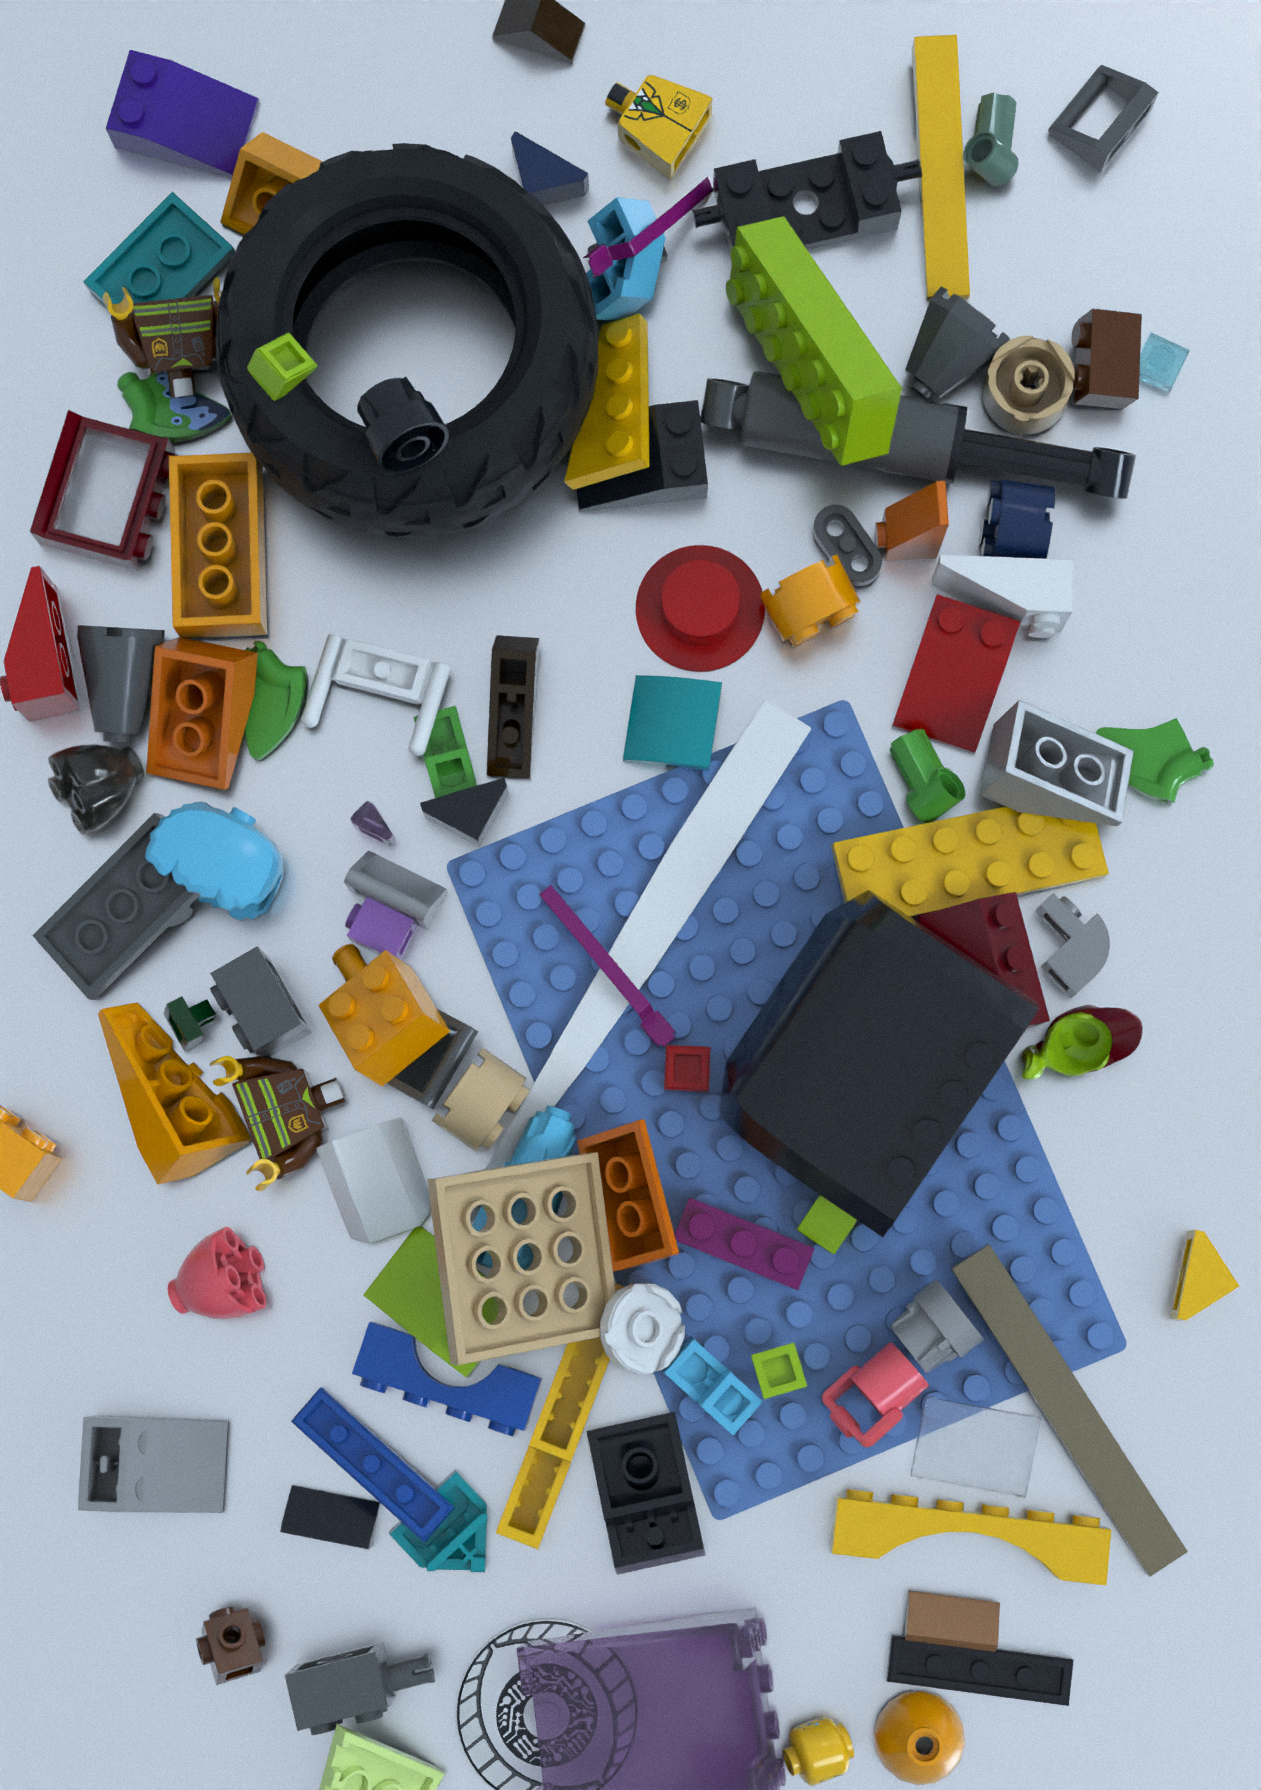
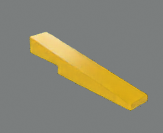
M957 34L914 37L912 66L917 125L916 152L922 169V178H918L926 301L931 300L940 286L948 290L949 299L953 293L962 299H968L970 297Z
M615 1283L616 1292L624 1288V1286ZM600 1337L567 1343L497 1527L496 1534L537 1550L539 1549L610 1361L605 1353Z

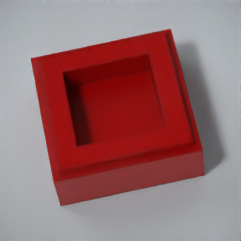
M666 1045L664 1091L709 1093L711 1047Z

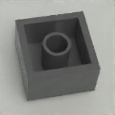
M258 946L210 973L216 985L210 987L211 993L222 1011L225 1010L229 1016L232 1014L235 1016L238 1023L232 1026V1030L244 1050L248 1049L250 1054L256 1052L261 1056L270 1057L312 1033L270 958Z

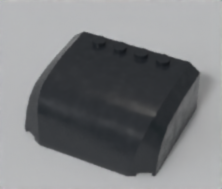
M867 890L824 915L726 1061L719 1112L734 1132L753 1148L866 1227L884 1237L1039 1010L1038 1002L871 890Z

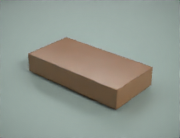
M909 1591L905 1640L996 1652L998 1647L1000 1603Z

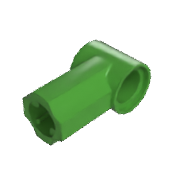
M915 729L898 737L891 743L892 747L889 750L910 788L906 795L908 805L918 819L924 823L934 822L965 798L966 793L962 781L952 770L942 765L924 729Z

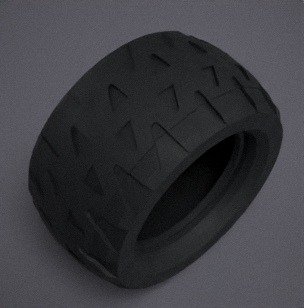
M397 143L392 144L393 149L367 150L363 152L352 150L320 163L318 171L306 178L285 185L266 203L259 214L258 222L239 242L226 272L218 308L216 359L221 386L231 414L250 451L281 488L308 508L347 527L387 537L419 538L430 535L443 536L471 529L490 521L506 510L512 509L537 490L560 464L580 431L594 395L598 372V328L589 279L574 246L544 205L515 180L496 167L467 154L464 158H460L450 152L436 149L426 144ZM426 261L439 263L460 270L487 287L498 298L510 316L515 327V338L509 361L494 388L473 409L445 424L449 432L448 442L441 453L425 466L402 475H388L381 472L365 445L364 438L367 428L348 420L324 403L308 384L307 377L286 395L274 401L248 372L247 366L255 350L288 332L307 352L313 328L326 305L344 286L358 276L375 268L397 262Z

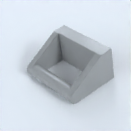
M369 850L349 869L344 879V884L350 892L364 899L369 897L414 919L417 925L429 930L448 892L446 888Z

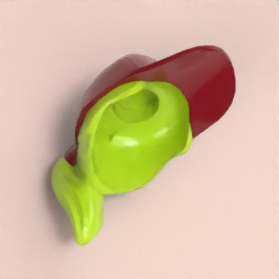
M1088 1004L1070 1009L1058 1015L1052 1021L1046 1031L1044 1040L1035 1045H1030L1023 1050L1022 1063L1024 1068L1022 1078L1028 1080L1040 1078L1045 1067L1068 1076H1079L1105 1068L1130 1056L1137 1049L1142 1039V1022L1137 1015L1122 1008H1099Z

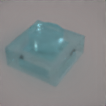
M1151 332L1140 354L1139 379L1170 393L1190 350Z

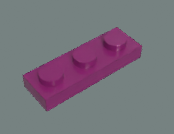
M690 1197L674 1234L676 1242L797 1291L815 1249Z

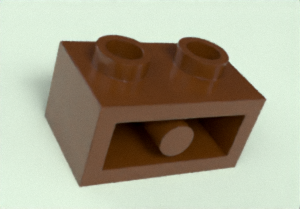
M1092 308L1074 324L1071 338L1072 346L1076 348V364L1073 365L1075 370L1074 404L1124 409L1139 399L1142 314Z

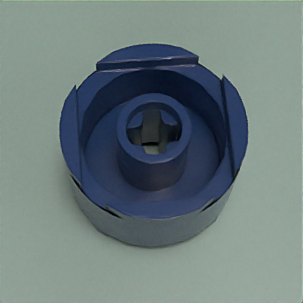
M1004 479L1000 481L991 480L987 495V506H990L988 520L983 519L980 530L979 545H982L981 556L1046 559L1053 522H1050V513L1046 512V508L1054 509L1055 507L1054 486Z

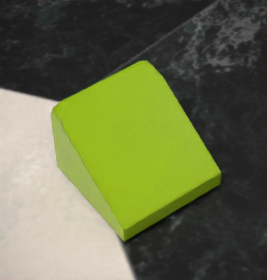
M288 332L257 348L247 366V370L271 399L276 401L313 373L318 365Z
M819 1194L797 1228V1231L834 1255L857 1220Z

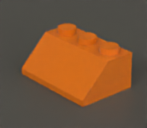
M645 1119L577 1140L580 1154L598 1152L613 1272L679 1255Z

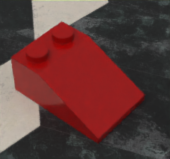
M40 566L31 567L3 661L6 675L0 676V686L5 702L11 701L14 710L19 711L29 722L81 711L57 586Z
M937 594L892 727L908 733L915 729H924L929 740L975 754L1004 673L1020 621Z

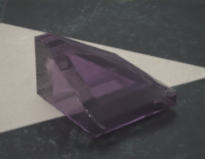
M366 801L353 813L350 819L352 825L356 830L388 846H394L396 839L375 805Z

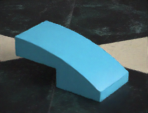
M691 1336L682 1345L679 1354L672 1363L661 1370L732 1435L739 1430L763 1402Z

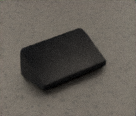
M292 1485L280 1532L370 1549L373 1543L380 1502Z

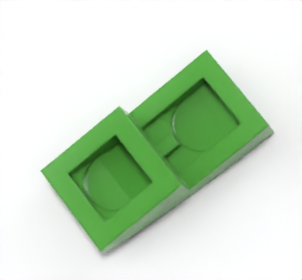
M456 705L438 710L424 753L435 798L477 786ZM415 716V717H414L415 724H416V721H417L418 716Z

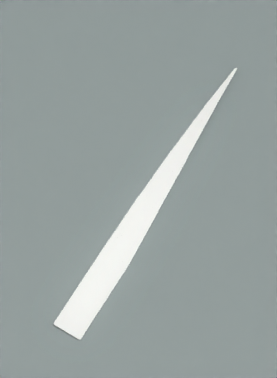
M768 700L763 701L671 843L608 953L638 990L653 972L712 881L720 872L811 730L810 726ZM601 968L485 1169L503 1167L506 1161H510L528 1120L535 1116L537 1111L545 1112L547 1105L555 1107L630 1004Z

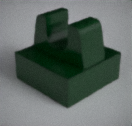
M183 996L166 1004L164 1016L184 1052L201 1043L204 1035L201 1028L214 1021L213 1017L216 1016L208 999L188 1007Z

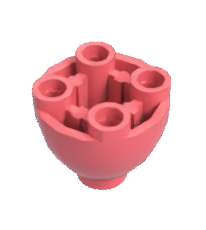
M224 1227L197 1243L187 1255L178 1271L176 1279L168 1283L169 1299L173 1307L181 1314L192 1311L212 1319L237 1318L261 1310L266 1306V1296L263 1292L259 1273L264 1269L263 1258L256 1247L250 1246L247 1248L245 1243L231 1228Z

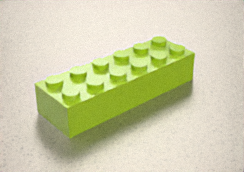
M784 216L737 227L735 245L730 251L732 266L730 280L726 282L727 298L730 304L736 306L743 316L747 330L754 334L762 345L766 359L769 362H773L781 374L785 388L788 391H792L801 405L805 418L811 420L820 433L824 447L827 450H831L841 466L888 454L902 387Z

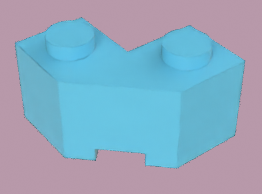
M616 197L587 222L597 244H604L608 247L629 242L657 218L649 201ZM664 233L636 256L612 261L613 265L598 277L592 278L594 275L591 269L586 272L592 290L597 320L617 321L629 317L653 299L666 239Z

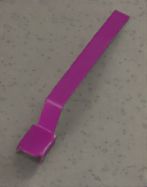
M706 177L686 196L629 242L608 247L604 244L598 245L583 258H590L588 263L594 275L592 278L598 277L613 265L612 261L636 256L713 191L709 178Z
M552 885L539 894L638 1013L642 1021L640 1024L641 1028L658 1048L660 1044L664 1047L675 1038L673 1033L677 1034L658 1010L654 1012L647 999Z

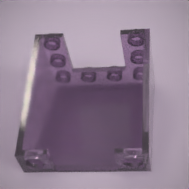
M756 1607L527 1641L517 1647L522 1695L532 1694L543 1778V1784L536 1790H780V1786H785L784 1761L782 1757L776 1758L773 1741L780 1737L779 1720L776 1711H769L767 1693L773 1692L774 1687L772 1669L770 1664L763 1665L761 1646H767V1629L764 1618H757Z

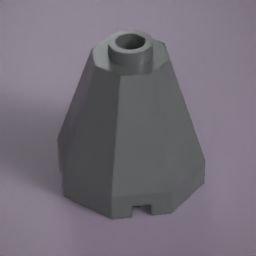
M940 286L929 302L905 371L911 379L907 384L926 399L931 394L941 398L988 366L996 351L1008 342L1010 338L1004 332L996 338L998 335L992 332L996 325L989 318L954 293L949 299L948 290Z

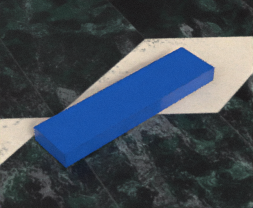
M320 1387L291 1420L298 1429L423 1542H427L456 1508L324 1388Z

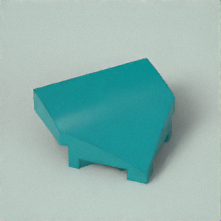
M455 1469L435 1489L456 1508L427 1542L420 1540L401 1521L389 1531V1535L419 1567L427 1568V1571L470 1570V1572H485L487 1503Z

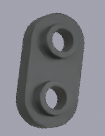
M829 505L823 508L817 514L814 521L813 534L815 540L828 559L831 556L838 555L853 586H865L872 583L879 575L882 557L880 551L851 510L842 505ZM831 524H837L842 528L843 533L839 536H831L827 532V527ZM855 559H861L865 561L867 568L864 571H855L851 566V562Z

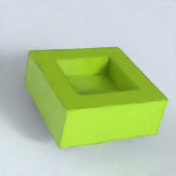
M794 1342L750 1355L763 1399L807 1387Z

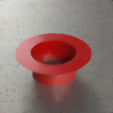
M708 545L682 547L660 558L652 565L642 579L636 597L635 609L638 628L649 648L670 665L689 671L704 672L720 669L740 659L757 640L765 616V605L759 595L763 591L751 568L731 552Z

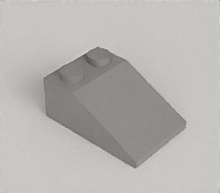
M1018 700L993 725L980 795L1017 812L1119 826L1123 820L1134 751Z

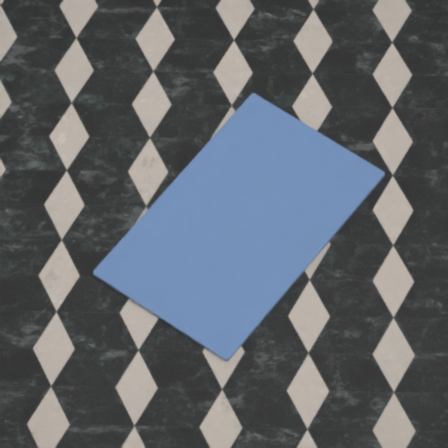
M840 700L797 718L811 727L809 734L720 872L712 881L653 972L639 989L651 1004L654 1012L658 1010L677 1033H673L675 1038L667 1045L711 1047L709 1093L664 1091L666 1045L663 1047L660 1044L659 1048L641 1028L640 1024L642 1021L638 1013L629 1004L584 1069L555 1105L556 1108L572 1114L569 1122L575 1125L574 1134L576 1135V1140L571 1155L580 1154L577 1140L645 1119L674 1234L690 1197L815 1248L798 1291L679 1242H676L679 1250V1255L613 1272L616 1283L624 1287L629 1284L650 1283L669 1290L679 1302L683 1312L679 1313L681 1324L685 1325V1337L682 1345L690 1336L694 1338L763 1401L739 1430L732 1435L662 1371L653 1372L669 1412H675L682 1444L709 1510L716 1520L731 1517L1029 1391L950 1269V1267L986 1244H990L1072 1372L1123 1351L1127 1344L1005 1061L884 1237H881L857 1220L834 1255L797 1231V1228L819 1194L748 1144L734 1132L719 1112L726 1061L824 915L844 904L831 845L834 842L904 828L850 703L845 700ZM735 744L712 753L709 771L685 767L674 768L448 862V874L534 1083L600 969L539 894L552 885L609 953L671 843ZM934 1279H937L974 1325L984 1341L962 1358L958 1355L951 1362L947 1360L926 1373L890 1326L908 1309L906 1306L914 1300L913 1296ZM794 1342L807 1387L763 1399L750 1355ZM892 1342L923 1376L929 1387L901 1411L903 1417L892 1429L871 1447H863L853 1436L847 1438L829 1418L831 1411L823 1403L822 1395L851 1367L858 1365L861 1368L886 1344ZM855 1385L850 1387L835 1401L838 1406H843L860 1424V1430L863 1434L882 1418L880 1413Z

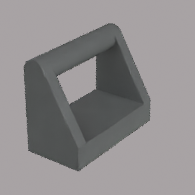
M1100 65L1049 127L1048 132L1092 167L1102 172L1152 110L1159 92L1144 81ZM1105 85L1129 102L1099 140L1071 129Z
M440 1010L438 1012L450 1032L386 1083L402 1094L431 1109L435 1108L478 1034V1031Z

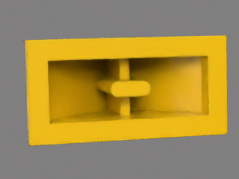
M1190 1230L1187 1233L1170 1319L1186 1321L1240 1287L1204 1231Z

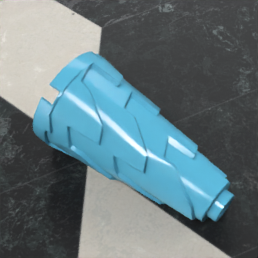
M550 1105L546 1106L545 1112L537 1111L535 1116L528 1120L510 1161H506L504 1166L570 1156L576 1140V1135L574 1134L575 1125L569 1122L572 1114ZM560 1191L555 1194L552 1200V1209L556 1215L563 1195ZM520 1198L513 1203L511 1209L512 1218L518 1224L522 1223L527 1216L526 1203ZM483 1207L480 1208L472 1224L476 1231H480L487 1221V1215ZM524 1244L517 1254L518 1264L524 1270L533 1261L532 1249L527 1244ZM484 1251L478 1256L476 1263L492 1269L493 1262L489 1253Z

